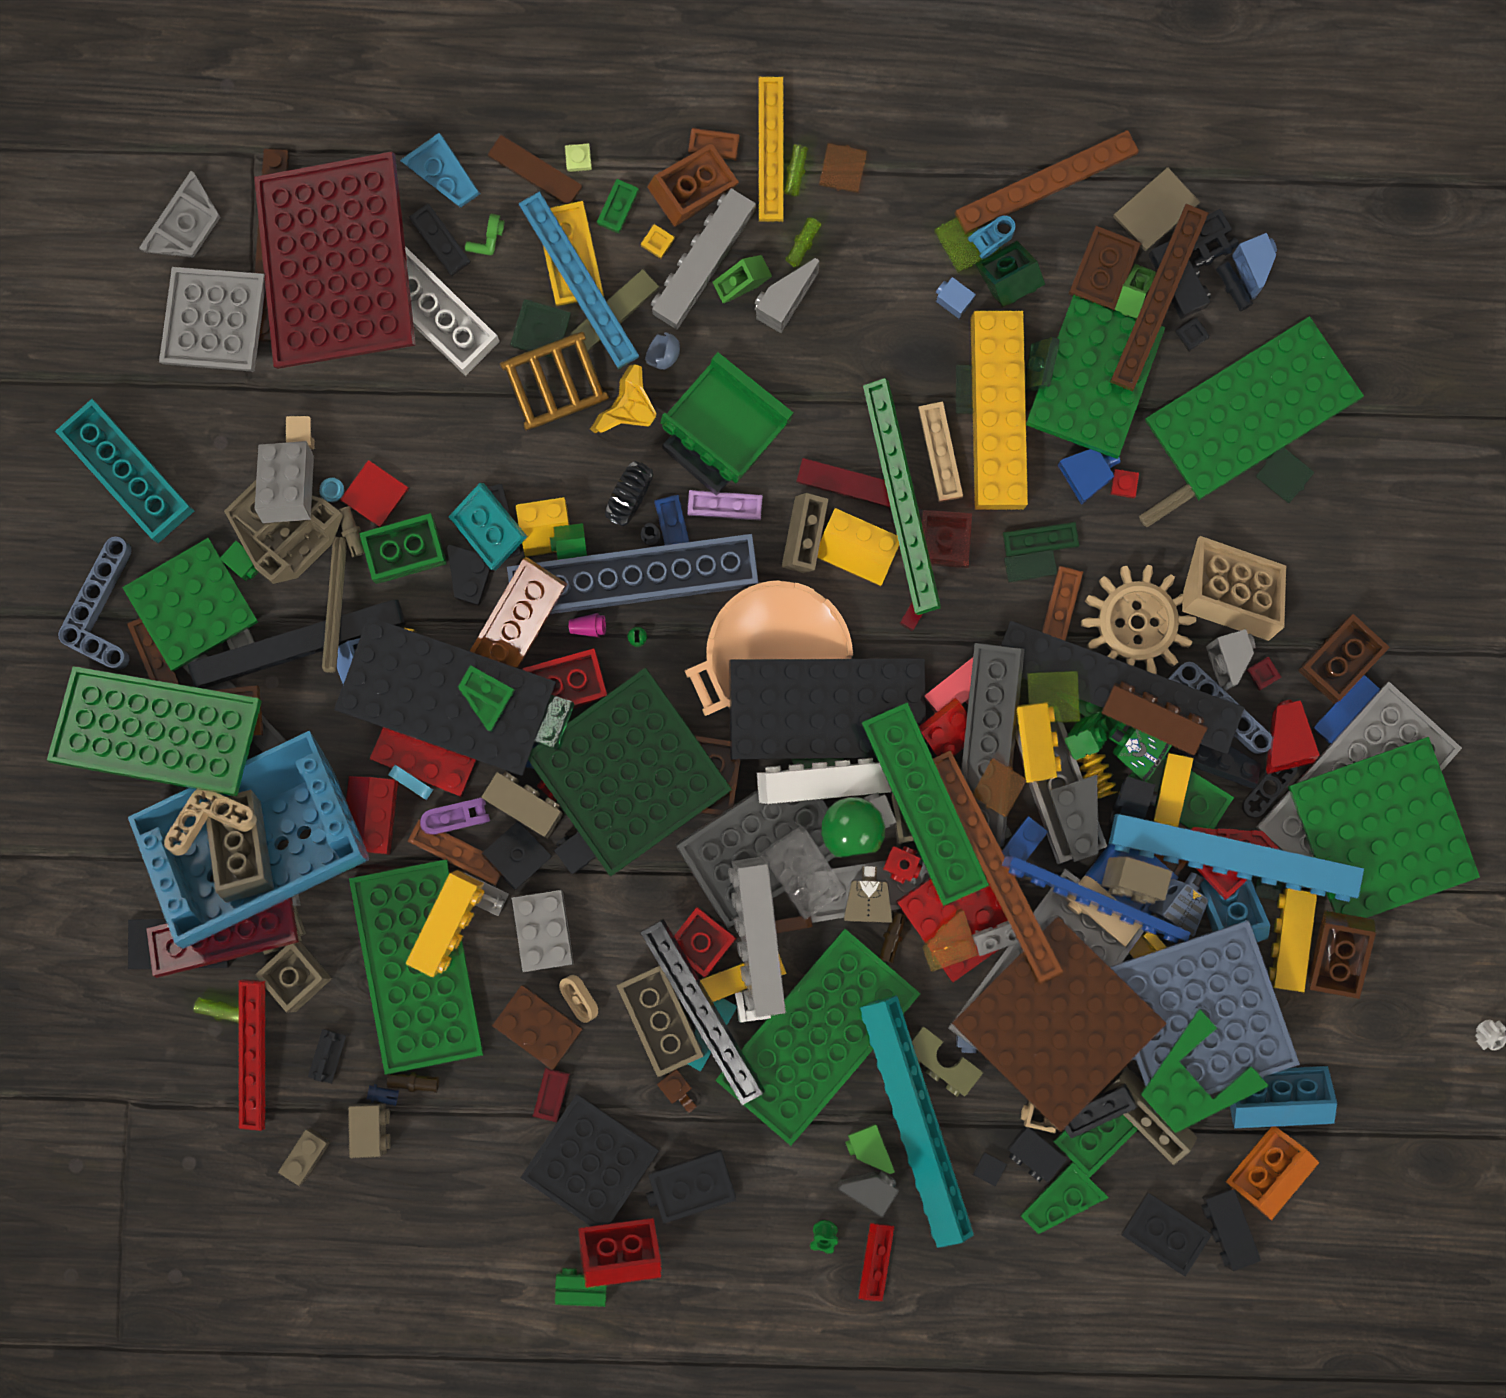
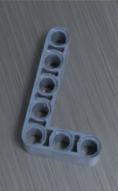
M117 536L111 537L105 542L65 618L58 636L60 642L114 670H122L129 663L128 653L90 633L131 556L130 544ZM121 543L123 545L122 552L114 555V546ZM106 565H110L112 568L111 573L103 577L102 569ZM94 587H99V596L92 599L90 596L91 590ZM87 608L89 611L88 617L85 620H80V611ZM76 630V640L69 642L67 639L69 632ZM98 641V650L95 653H90V644ZM119 652L121 655L120 661L117 664H112L111 656L113 653Z
M1193 662L1182 664L1168 678L1200 690L1202 685H1207L1211 688V695L1239 705ZM1183 668L1192 670L1194 674L1192 680L1189 681L1183 678ZM1244 709L1241 719L1247 722V730L1243 732L1237 728L1234 736L1255 754L1271 749V734ZM1256 736H1262L1265 739L1266 744L1263 749L1255 745L1254 740Z

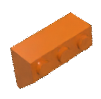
M1274 1126L1267 1131L1227 1179L1226 1183L1272 1220L1320 1162L1307 1149Z

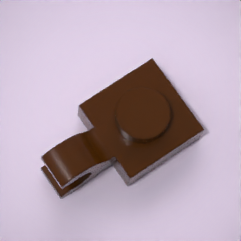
M677 1069L657 1084L672 1104L679 1100L688 1113L697 1108L687 1094L692 1087Z

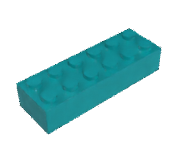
M93 399L87 402L55 431L156 543L161 542L194 512L192 507Z

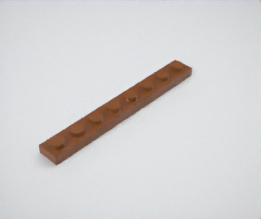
M1127 130L956 210L955 215L965 234H968L991 223L1000 216L1011 214L1138 154L1139 150Z

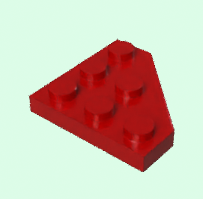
M1202 827L1190 829L1280 850L1264 831L1207 829ZM1203 865V869L1196 868L1224 900L1228 899L1247 881V879L1238 878V872L1228 870L1227 875L1212 872L1213 867Z

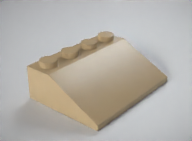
M1200 536L1197 539L1183 590L1182 612L1238 631L1246 629L1248 634L1269 641L1284 628L1286 565Z

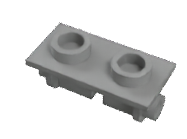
M483 882L482 890L485 893L480 903H476V906L499 916L509 894Z
M1008 921L996 925V928L990 927L981 931H975L976 934L972 935L974 944L977 945L979 956L1019 942Z

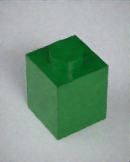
M583 523L554 527L555 537H550L551 551L557 552L558 560L587 556Z
M237 541L220 557L221 561L245 581L248 578H254L258 574L246 550Z

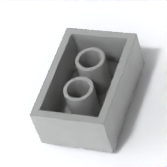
M307 441L258 445L255 510L262 523L311 520L314 455Z
M558 890L512 898L522 971L529 972L573 965L574 960L563 891Z

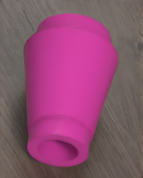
M595 613L570 619L569 632L570 634L592 637L605 635V616Z

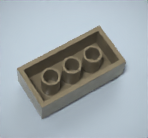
M252 790L240 792L237 796H226L248 806L255 813L257 822L251 830L240 831L211 817H208L206 820L215 890L225 903L274 890L261 801ZM224 804L220 806L218 814L224 815L227 813L229 805ZM237 813L235 814L240 821L248 819V816L242 817Z
M660 966L617 985L657 1077L705 1056L683 1005Z

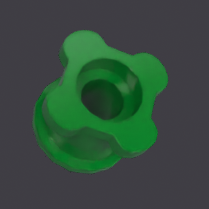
M828 1220L815 1223L813 1226L814 1241L810 1243V1248L815 1251H824L827 1254L833 1253L834 1246L838 1244V1238L836 1237L837 1226Z

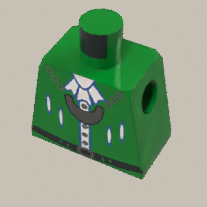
M1115 726L1108 736L1110 740L1118 744L1113 754L1144 782L1149 780L1172 746L1131 726L1126 732L1120 727Z

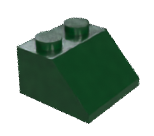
M1018 241L975 263L991 294L1002 307L1014 303L1017 299L1035 292L1038 288L1045 285L1038 262Z

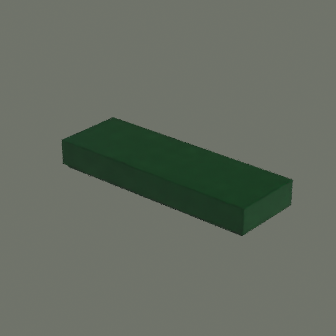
M1076 522L1003 532L1006 558L1079 547Z

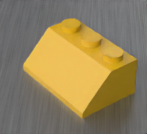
M835 508L820 541L817 558L882 586L899 548V541L897 535Z
M1048 702L1017 706L1026 782L1030 783L1057 778V772L1062 770L1060 756L1055 757L1054 747L1058 746L1057 732L1051 731L1050 722H1055L1054 708L1048 707Z

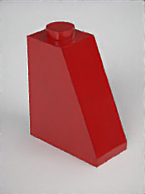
M1292 700L1280 702L1272 714L1270 730L1272 740L1271 749L1268 750L1267 774L1311 764L1319 757V752L1301 700L1296 702Z

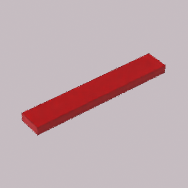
M242 979L239 980V1129L258 1131L265 1129V981Z

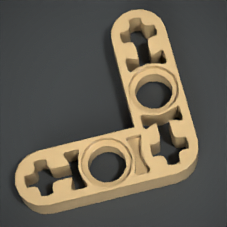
M197 789L192 793L166 835L164 845L173 855H183L189 850L208 817L240 831L251 830L257 822V817L248 806L216 792ZM207 798L212 805L210 806L205 802L199 803V800ZM224 804L229 805L227 813L224 815L218 814L220 806ZM237 813L242 817L248 816V819L240 821L235 814ZM196 817L194 825L191 827L184 826L187 818ZM181 840V844H180V845H178V844H176L175 846L173 845V842H174V841L179 842V841Z

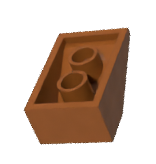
M711 143L654 175L647 188L675 227L700 212L721 197L723 193L738 185L739 182Z

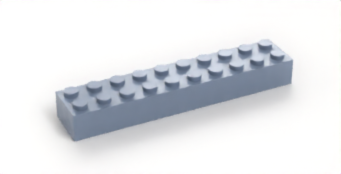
M752 534L537 563L567 583L566 588L550 614L742 589L759 583ZM519 565L507 567L509 582Z

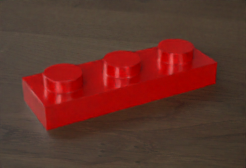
M870 1223L859 1299L883 1301L894 1226Z

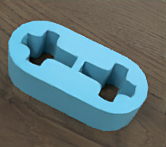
M394 765L388 774L426 800L433 791L432 788L397 765Z

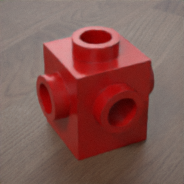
M893 846L882 870L890 873L892 880L904 884L905 880L910 882L912 877L917 879L923 865L919 864L921 858L916 856L917 851L906 846L902 850ZM901 861L907 862V869L900 867Z

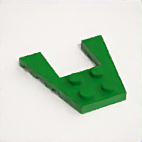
M1200 1008L1196 1011L1190 1023L1186 1026L1161 1066L1156 1070L1141 1093L1143 1098L1175 1133L1269 1086L1250 1065L1212 1098L1179 1062L1217 1029Z

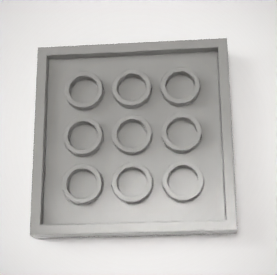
M172 267L159 362L166 365L254 372L266 288L265 274Z

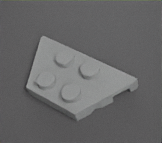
M190 171L139 247L143 252L194 257L220 219V215L194 172Z

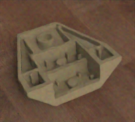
M255 480L224 512L255 569L272 584L297 579L332 545L343 515L326 500L312 496L311 520L262 523L255 510Z

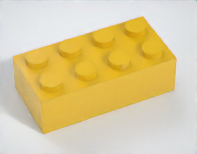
M459 870L449 874L406 962L407 965L431 977L439 973L442 974L443 971L447 970L452 960L449 957L450 952L454 948H458L463 938L460 932L462 928L464 929L471 922L474 915L471 910L476 903H480L485 893L482 890L483 882Z

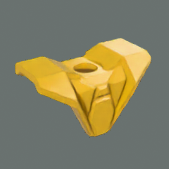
M635 364L628 366L620 379L618 397L611 408L598 415L590 428L591 431L602 433L619 424L646 427L652 424L657 413L643 389L641 366Z

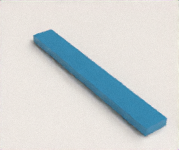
M540 191L520 202V208L616 367L620 369L639 358L637 351Z

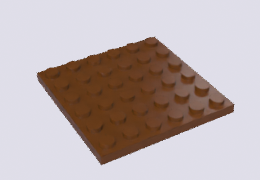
M1057 917L1043 931V934L1063 973L1040 984L1023 951L951 1024L1061 1132L1167 1023Z

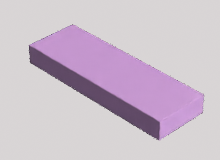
M689 490L688 516L761 521L762 495L719 492L716 496L710 491Z

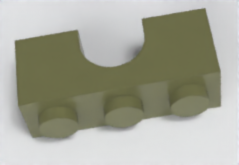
M922 1026L912 1039L919 1064L921 1062L928 1068L925 1073L934 1080L938 1081L941 1078L948 1083L946 1089L956 1097L960 1093L966 1096L983 1072L964 1057H961L952 1067L941 1066L937 1061L936 1054L943 1041Z

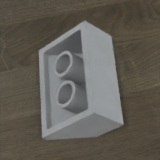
M1246 629L1218 637L1206 646L1218 685L1225 692L1239 683L1254 654L1255 642L1253 636L1248 634Z

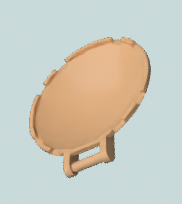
M778 580L767 581L746 588L724 605L710 629L706 650L707 661L685 670L687 678H691L704 707L702 711L707 716L726 706L730 708L729 660L852 659L851 637L847 625L836 607L828 599L815 592L814 589L799 583ZM707 671L720 699L719 702L712 703L699 672Z

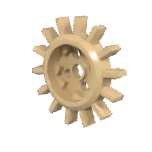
M1147 565L1143 570L1142 582H1133L1128 566H1123L1120 569V576L1123 580L1122 586L1116 588L1110 579L1105 576L1099 580L1101 587L1109 594L1105 601L1091 595L1086 597L1085 602L1092 607L1098 608L1100 612L1098 618L1088 617L1083 619L1081 626L1086 628L1099 627L1101 635L1098 638L1092 639L1087 644V648L1093 650L1105 644L1111 650L1108 657L1115 659L1119 656L1126 659V663L1132 666L1135 665V661H1144L1146 671L1157 674V668L1154 663L1155 657L1161 655L1166 663L1172 667L1178 663L1176 656L1168 649L1172 642L1177 643L1181 647L1188 648L1191 646L1192 641L1185 636L1179 635L1177 631L1179 625L1194 624L1196 617L1191 615L1178 616L1176 606L1183 604V594L1172 599L1166 592L1174 582L1175 577L1173 575L1166 577L1161 586L1158 587L1151 584L1152 566ZM1137 601L1140 603L1141 607L1139 610L1133 609V602ZM1133 616H1141L1144 620L1143 628L1135 629L1131 625V618ZM1117 619L1123 620L1124 626L1121 628L1117 627L1115 621ZM1150 619H1157L1158 626H1151ZM1134 636L1141 637V644L1134 643Z

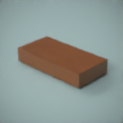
M691 128L688 154H693L712 143L722 158L736 160L739 134Z

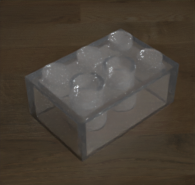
M801 825L759 853L768 864V868L797 912L804 919H807L846 892L807 830Z

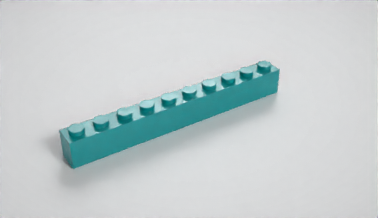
M893 996L873 1001L860 1008L862 1020L866 1024L870 1045L876 1055L877 1067L885 1083V1092L889 1096L893 1108L892 1113L900 1130V1138L908 1155V1163L916 1180V1188L920 1192L923 1202V1210L929 1220L931 1235L936 1242L937 1248L963 1243L972 1237L974 1233L898 997Z

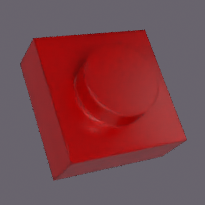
M1115 469L1110 495L1135 498L1139 473Z

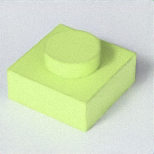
M589 144L565 146L568 172L592 170Z

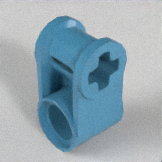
M1000 216L987 226L974 232L968 240L975 244L981 253V259H984L1012 239L1015 231V222L1009 216ZM1001 224L1008 225L1010 232L1002 234L998 231L997 227Z

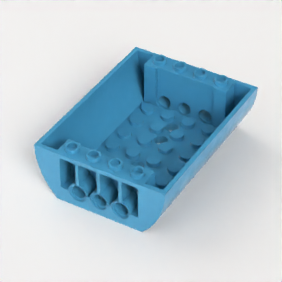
M310 731L247 760L238 791L240 793L252 790L261 801L274 890L225 903L216 893L215 883L210 882L213 868L206 822L185 854L176 856L168 851L164 845L165 837L190 796L197 789L188 788L128 817L174 943L183 949L369 860L368 852L336 775ZM218 793V794L223 795V796H225V797H226V796H229L228 794ZM207 798L200 799L199 803L208 802L209 800ZM196 817L187 818L184 826L191 827L194 825ZM306 829L311 830L308 838L300 839L302 831ZM180 840L179 842L174 841V842H173V845H174V846H175L176 844L180 845V844H181V840ZM288 840L289 843L285 849H277L281 841Z

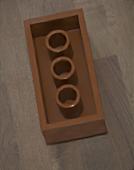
M1121 681L1120 685L1114 683L1102 709L1103 714L1195 755L1207 730L1204 718L1191 712L1189 716L1180 713V707L1169 702L1166 705L1157 702L1158 697L1144 691L1143 695L1134 692L1135 687Z

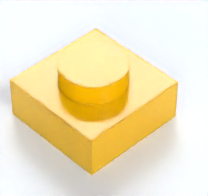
M654 224L642 241L641 247L662 259L675 238Z

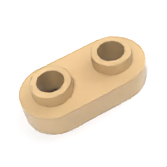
M569 975L562 979L559 986L561 994L577 1019L587 1023L596 1018L598 1015L597 1003L590 995L583 981L576 975Z

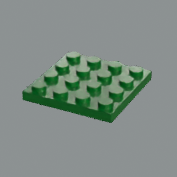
M209 538L122 587L172 672L258 623Z

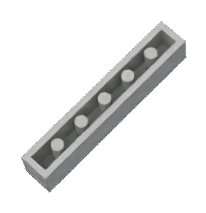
M732 188L728 194L723 193L717 202L718 209L714 214L710 213L704 222L705 229L701 234L697 233L690 244L693 246L688 254L684 253L677 264L680 267L675 274L671 273L664 283L666 286L662 294L658 293L651 303L653 315L677 330L756 210V203Z

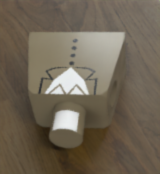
M862 866V881H851L844 921L892 923L887 882H877V867Z

